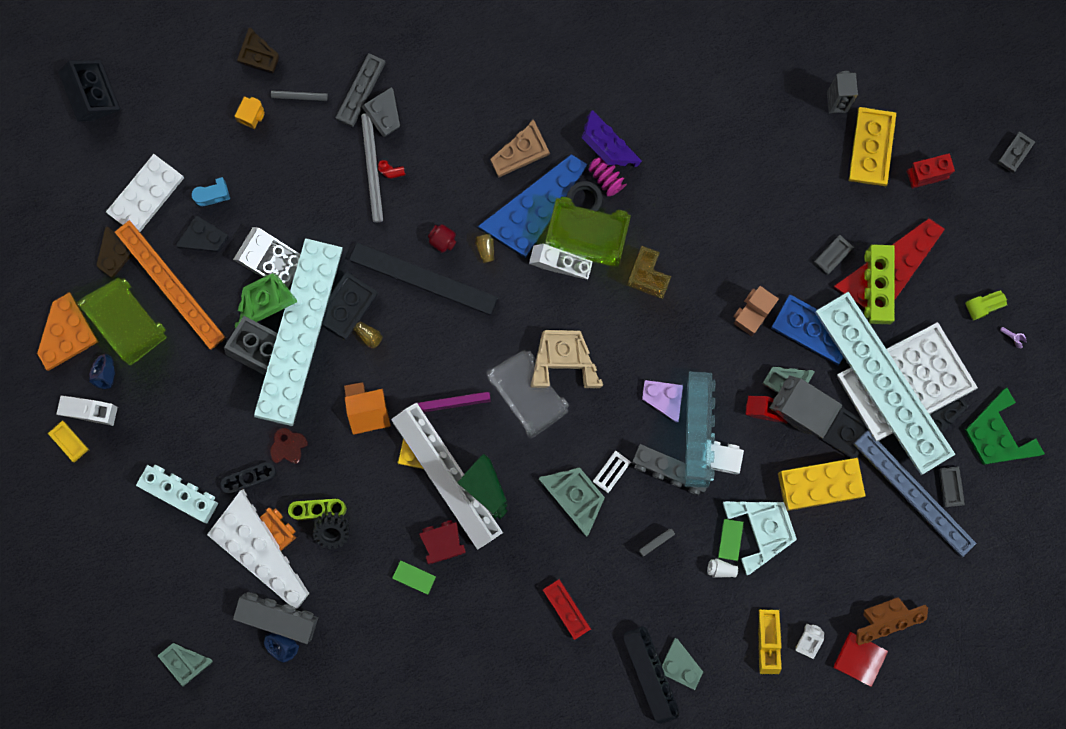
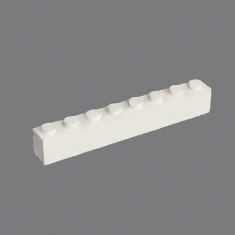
M415 403L391 420L477 550L502 534V530L490 512L457 483L464 473L419 405Z

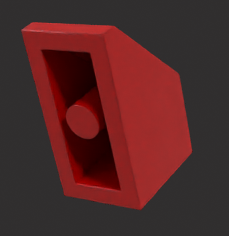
M748 396L746 415L757 419L787 423L786 420L770 409L773 398L768 396Z

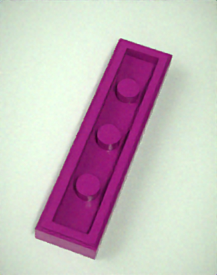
M484 392L417 404L423 412L486 403L491 402L490 394Z

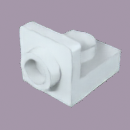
M806 624L804 633L796 646V651L814 659L824 641L822 629L816 625Z

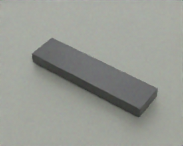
M368 53L336 116V120L354 127L363 109L362 106L366 103L386 63L385 60Z

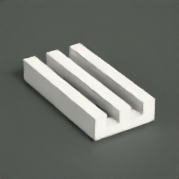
M615 451L593 480V483L606 493H609L631 462ZM615 457H618L619 460L613 466V468L602 481V483L599 482L598 480L610 466ZM621 462H625L622 469L619 471V473L616 475V477L613 479V481L607 488L605 486L607 481L610 479V477L621 464Z

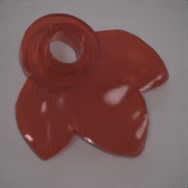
M287 428L279 429L275 433V443L271 447L272 459L275 463H278L285 457L288 461L298 464L301 459L300 448L308 445L306 438L300 433H292ZM282 435H287L288 439L282 441L281 437Z

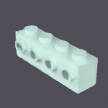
M147 465L136 486L198 520L208 523L218 505L214 501L215 496L207 492L204 495L197 492L199 488L189 482L187 486L180 482L181 478L174 474L170 476L164 474L165 469L154 465V467Z

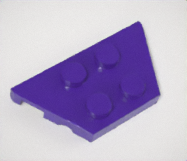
M592 110L587 116L588 121L585 124L582 139L607 165L618 164L626 166L628 163H633L634 167L639 166L642 160Z

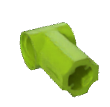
M1000 290L984 297H976L965 302L972 320H976L988 315L989 312L1007 306V299Z

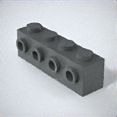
M641 444L632 461V465L635 466L636 470L644 473L645 471L651 472L653 477L663 480V478L670 480V484L679 488L684 486L695 495L705 493L712 476L710 473Z
M250 592L244 593L239 597L233 620L305 644L312 640L318 617L313 616L312 612H301L295 610V607L291 605L283 606L276 604L277 602L273 599L267 598L264 600L258 598L257 594Z

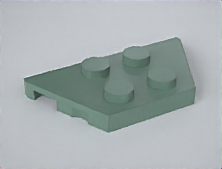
M581 468L540 477V482L587 537L605 498Z

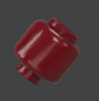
M443 224L435 225L427 237L430 239L429 244L442 253L447 249L451 251L457 242L454 240L456 233Z

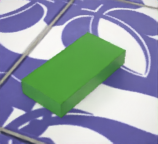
M723 520L718 558L738 561L743 522Z
M400 561L393 579L425 594H429L436 576Z

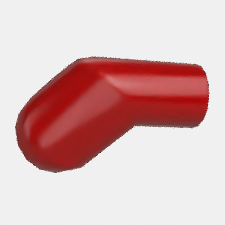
M381 160L378 163V170L387 178L405 176L403 166L393 168L386 160Z

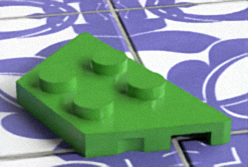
M272 273L243 287L242 300L238 309L241 312L239 322L243 316L258 322L297 303V299L280 277Z

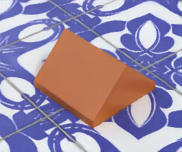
M383 389L345 397L347 416L353 435L391 426Z

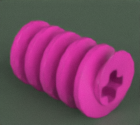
M600 156L589 165V172H594L593 177L599 178L597 183L603 184L602 190H607V196L615 195L627 185L621 184L624 180L623 177L617 179V176L620 174L619 171L612 172L615 165L609 167Z

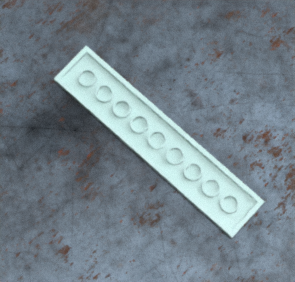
M305 239L290 290L297 299V303L284 310L254 417L293 426L342 254V247Z
M847 292L818 309L815 314L920 475L954 456V451L850 293Z

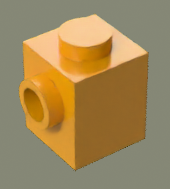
M244 97L235 114L237 122L255 129L258 121L263 119L265 113L261 101L254 97L250 99Z

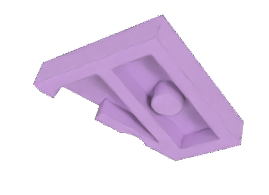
M645 380L642 400L656 408L660 413L671 418L672 421L678 423L683 385Z

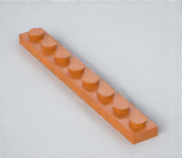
M129 220L115 231L116 235L209 349L212 350L226 338L135 225Z

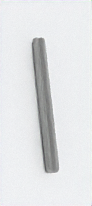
M365 113L361 115L372 218L373 222H382L383 213L373 123Z

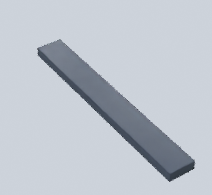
M868 430L853 443L960 557H963L977 544L879 441H875Z

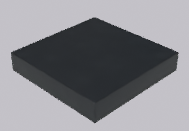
M842 407L821 440L850 459L857 458L860 451L853 443L868 429L862 419Z

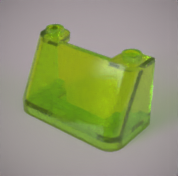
M556 198L545 244L596 263L619 266L631 215H628L623 210H616L612 215L576 207L570 198Z
M118 277L84 296L77 303L121 359L131 366L167 338L164 334L166 329L160 322L155 323L129 290L131 285L125 278L121 280Z

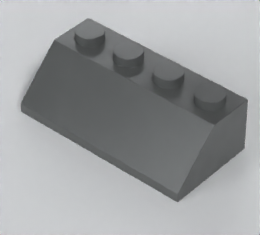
M243 316L224 347L227 356L266 376L278 333Z

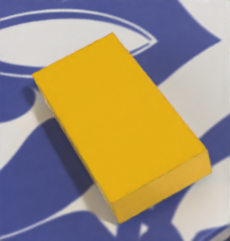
M61 421L48 433L72 462H76L89 450L64 421Z

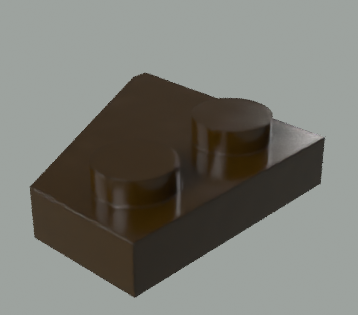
M249 28L237 59L238 63L274 73L279 54L270 48L252 28Z
M106 227L97 267L113 279L133 254L116 233L109 227Z

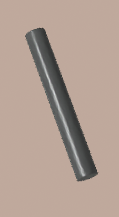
M271 91V98L328 101V93Z

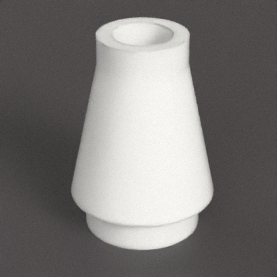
M717 558L709 561L708 575H712L713 578H736L738 566L731 565Z

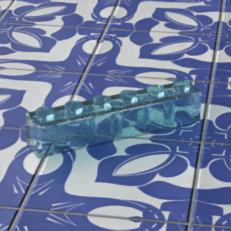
M689 371L687 378L685 486L708 488L710 481L714 480V469H711V463H714L715 453L711 451V445H714L715 433H711V427L715 425V415H712V409H715V398L712 397V392H715L716 381L712 380V373Z

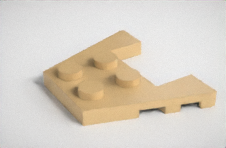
M545 330L542 332L531 388H548L550 386L548 368L582 369L584 388H601L603 386L601 379L599 380L596 374L595 364H592L590 360L589 350L581 331Z

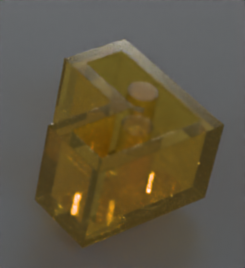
M641 246L627 286L663 299L671 276L653 270L660 252Z

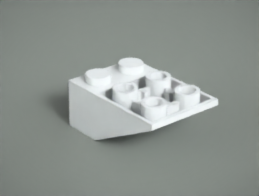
M252 227L233 260L263 278L272 273L278 275L288 288L294 279L301 254L262 229Z

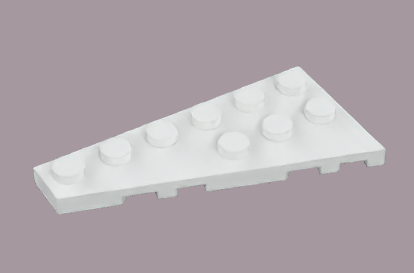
M241 490L207 535L284 601L295 607L296 610L309 595V592L299 576L290 567L287 557L283 556L279 549L280 546L264 521H261L257 515L254 505L250 504L246 497L247 494L244 490Z

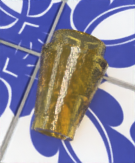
M491 234L476 237L477 242L475 244L483 259V263L494 261V240L491 238Z
M362 322L357 323L354 327V331L368 347H377L383 338L380 331Z

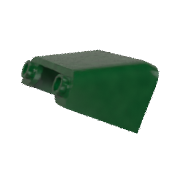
M483 454L457 483L490 512L494 520L497 517L501 519L508 511L505 509L507 507V500L491 459Z

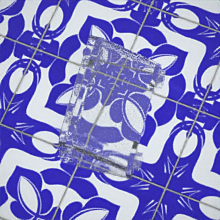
M522 350L486 373V378L491 385H495V389L500 393L520 421V424L524 425L525 432L532 439L566 415L569 405L563 397L559 398L551 385L548 388H531L535 367L533 361L536 359L530 351Z

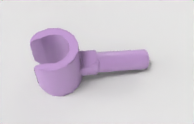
M1004 327L1000 330L1014 340L1017 348H1023L1020 340L1027 342L1025 335L1022 333L1015 334Z

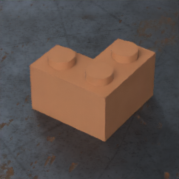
M761 286L757 290L753 288L744 301L747 305L744 309L739 308L733 316L736 318L733 324L750 336H753L779 299Z

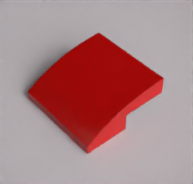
M850 632L833 668L872 687L888 651L872 642L858 645L856 643L857 635Z

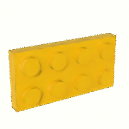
M858 108L849 181L887 186L896 120L895 112Z

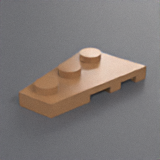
M532 120L523 131L519 132L509 144H506L490 160L499 178L549 155L550 152L535 121Z

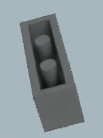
M842 71L836 74L827 91L829 113H846L849 111L858 96L856 73Z

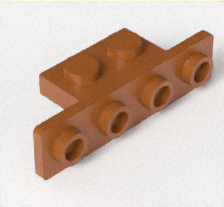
M898 597L864 610V616L871 625L857 630L856 643L858 645L869 643L877 638L888 636L893 632L904 630L909 626L920 624L927 620L928 607L923 605L908 610Z

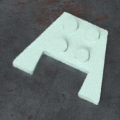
M726 501L722 503L727 519L744 514L748 515L760 553L741 558L746 575L754 572L797 540L784 502Z

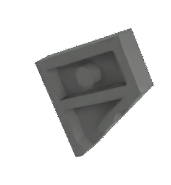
M392 87L362 106L383 138L400 127Z

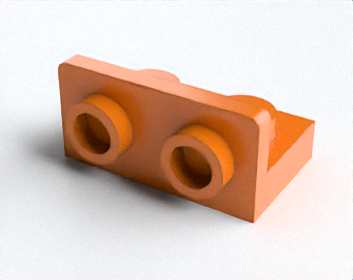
M269 507L260 519L264 521L280 546V551H282L296 539L294 535L296 531L289 523L285 525L281 520L283 518L282 514L276 508L273 510Z

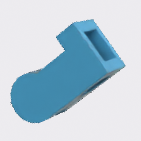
M223 177L215 179L217 183L215 185L205 188L201 186L196 187L192 191V198L199 206H207L229 200L228 188Z

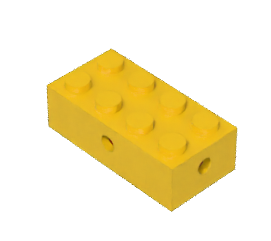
M858 458L785 470L778 473L783 502L787 511L865 497Z

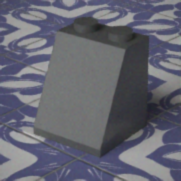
M789 375L778 395L774 398L770 409L798 431L824 438L842 405L803 379Z

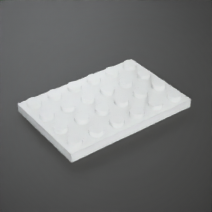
M938 322L886 349L929 414L978 388ZM849 368L839 373L837 378L875 441L877 442L893 434L853 370Z

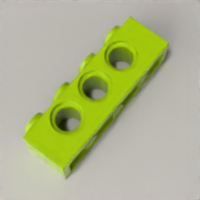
M871 245L865 251V262H868V269H865V280L868 281V288H865V299H868V307H865L864 315L865 318H868L869 324H891L894 322V245ZM875 262H880L883 265V270L877 269ZM875 281H881L883 288H877ZM875 300H881L883 302V307H877L875 304Z

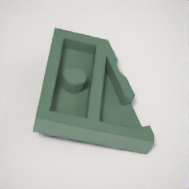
M772 367L762 384L779 393L789 375L801 378L808 383L814 371Z
M674 638L662 664L664 673L667 677L695 690L703 671L680 641Z
M175 643L158 655L182 687L213 662L210 658H206Z

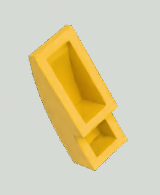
M759 610L760 674H780L781 633L779 610Z

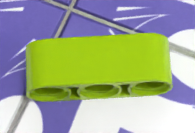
M339 499L296 501L290 504L288 513L296 520L317 519L318 516L322 517L323 513L326 516L328 512H332V515H335L332 507L336 503H340L342 506V510L338 513L339 517L341 514L345 515L347 508L345 503ZM318 504L321 505L322 512L318 515H314V506ZM296 506L303 508L300 516H295L293 513Z

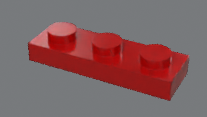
M560 580L543 589L574 640L591 630Z

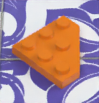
M70 292L52 303L37 354L48 371L99 342Z

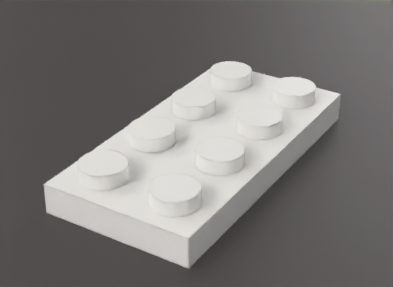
M153 154L106 213L122 225L130 220L141 232L184 177Z

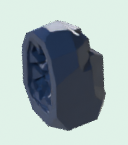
M107 354L100 355L92 365L89 382L97 388L107 389L111 388L113 384L115 370L111 356Z
M272 632L265 636L264 646L266 650L278 661L287 662L297 654L299 645L294 640Z

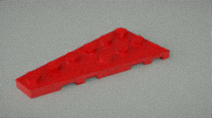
M931 219L926 220L893 244L894 300L945 230ZM868 262L833 287L842 295L849 292L855 303L864 310L865 307H868V299H865V288H868V281L865 280V269H868ZM875 262V267L883 270V265L880 262ZM875 281L876 287L882 289V282ZM876 299V306L880 308L883 307V302L879 299Z

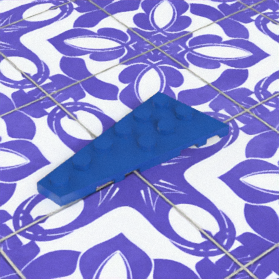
M571 154L480 224L478 228L526 258L566 199L570 188L576 184L586 169L587 164Z

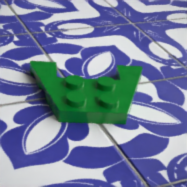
M1008 388L1002 390L965 430L983 465L1037 457L1045 454L1037 439L1018 447L1001 418L999 411L1016 403Z

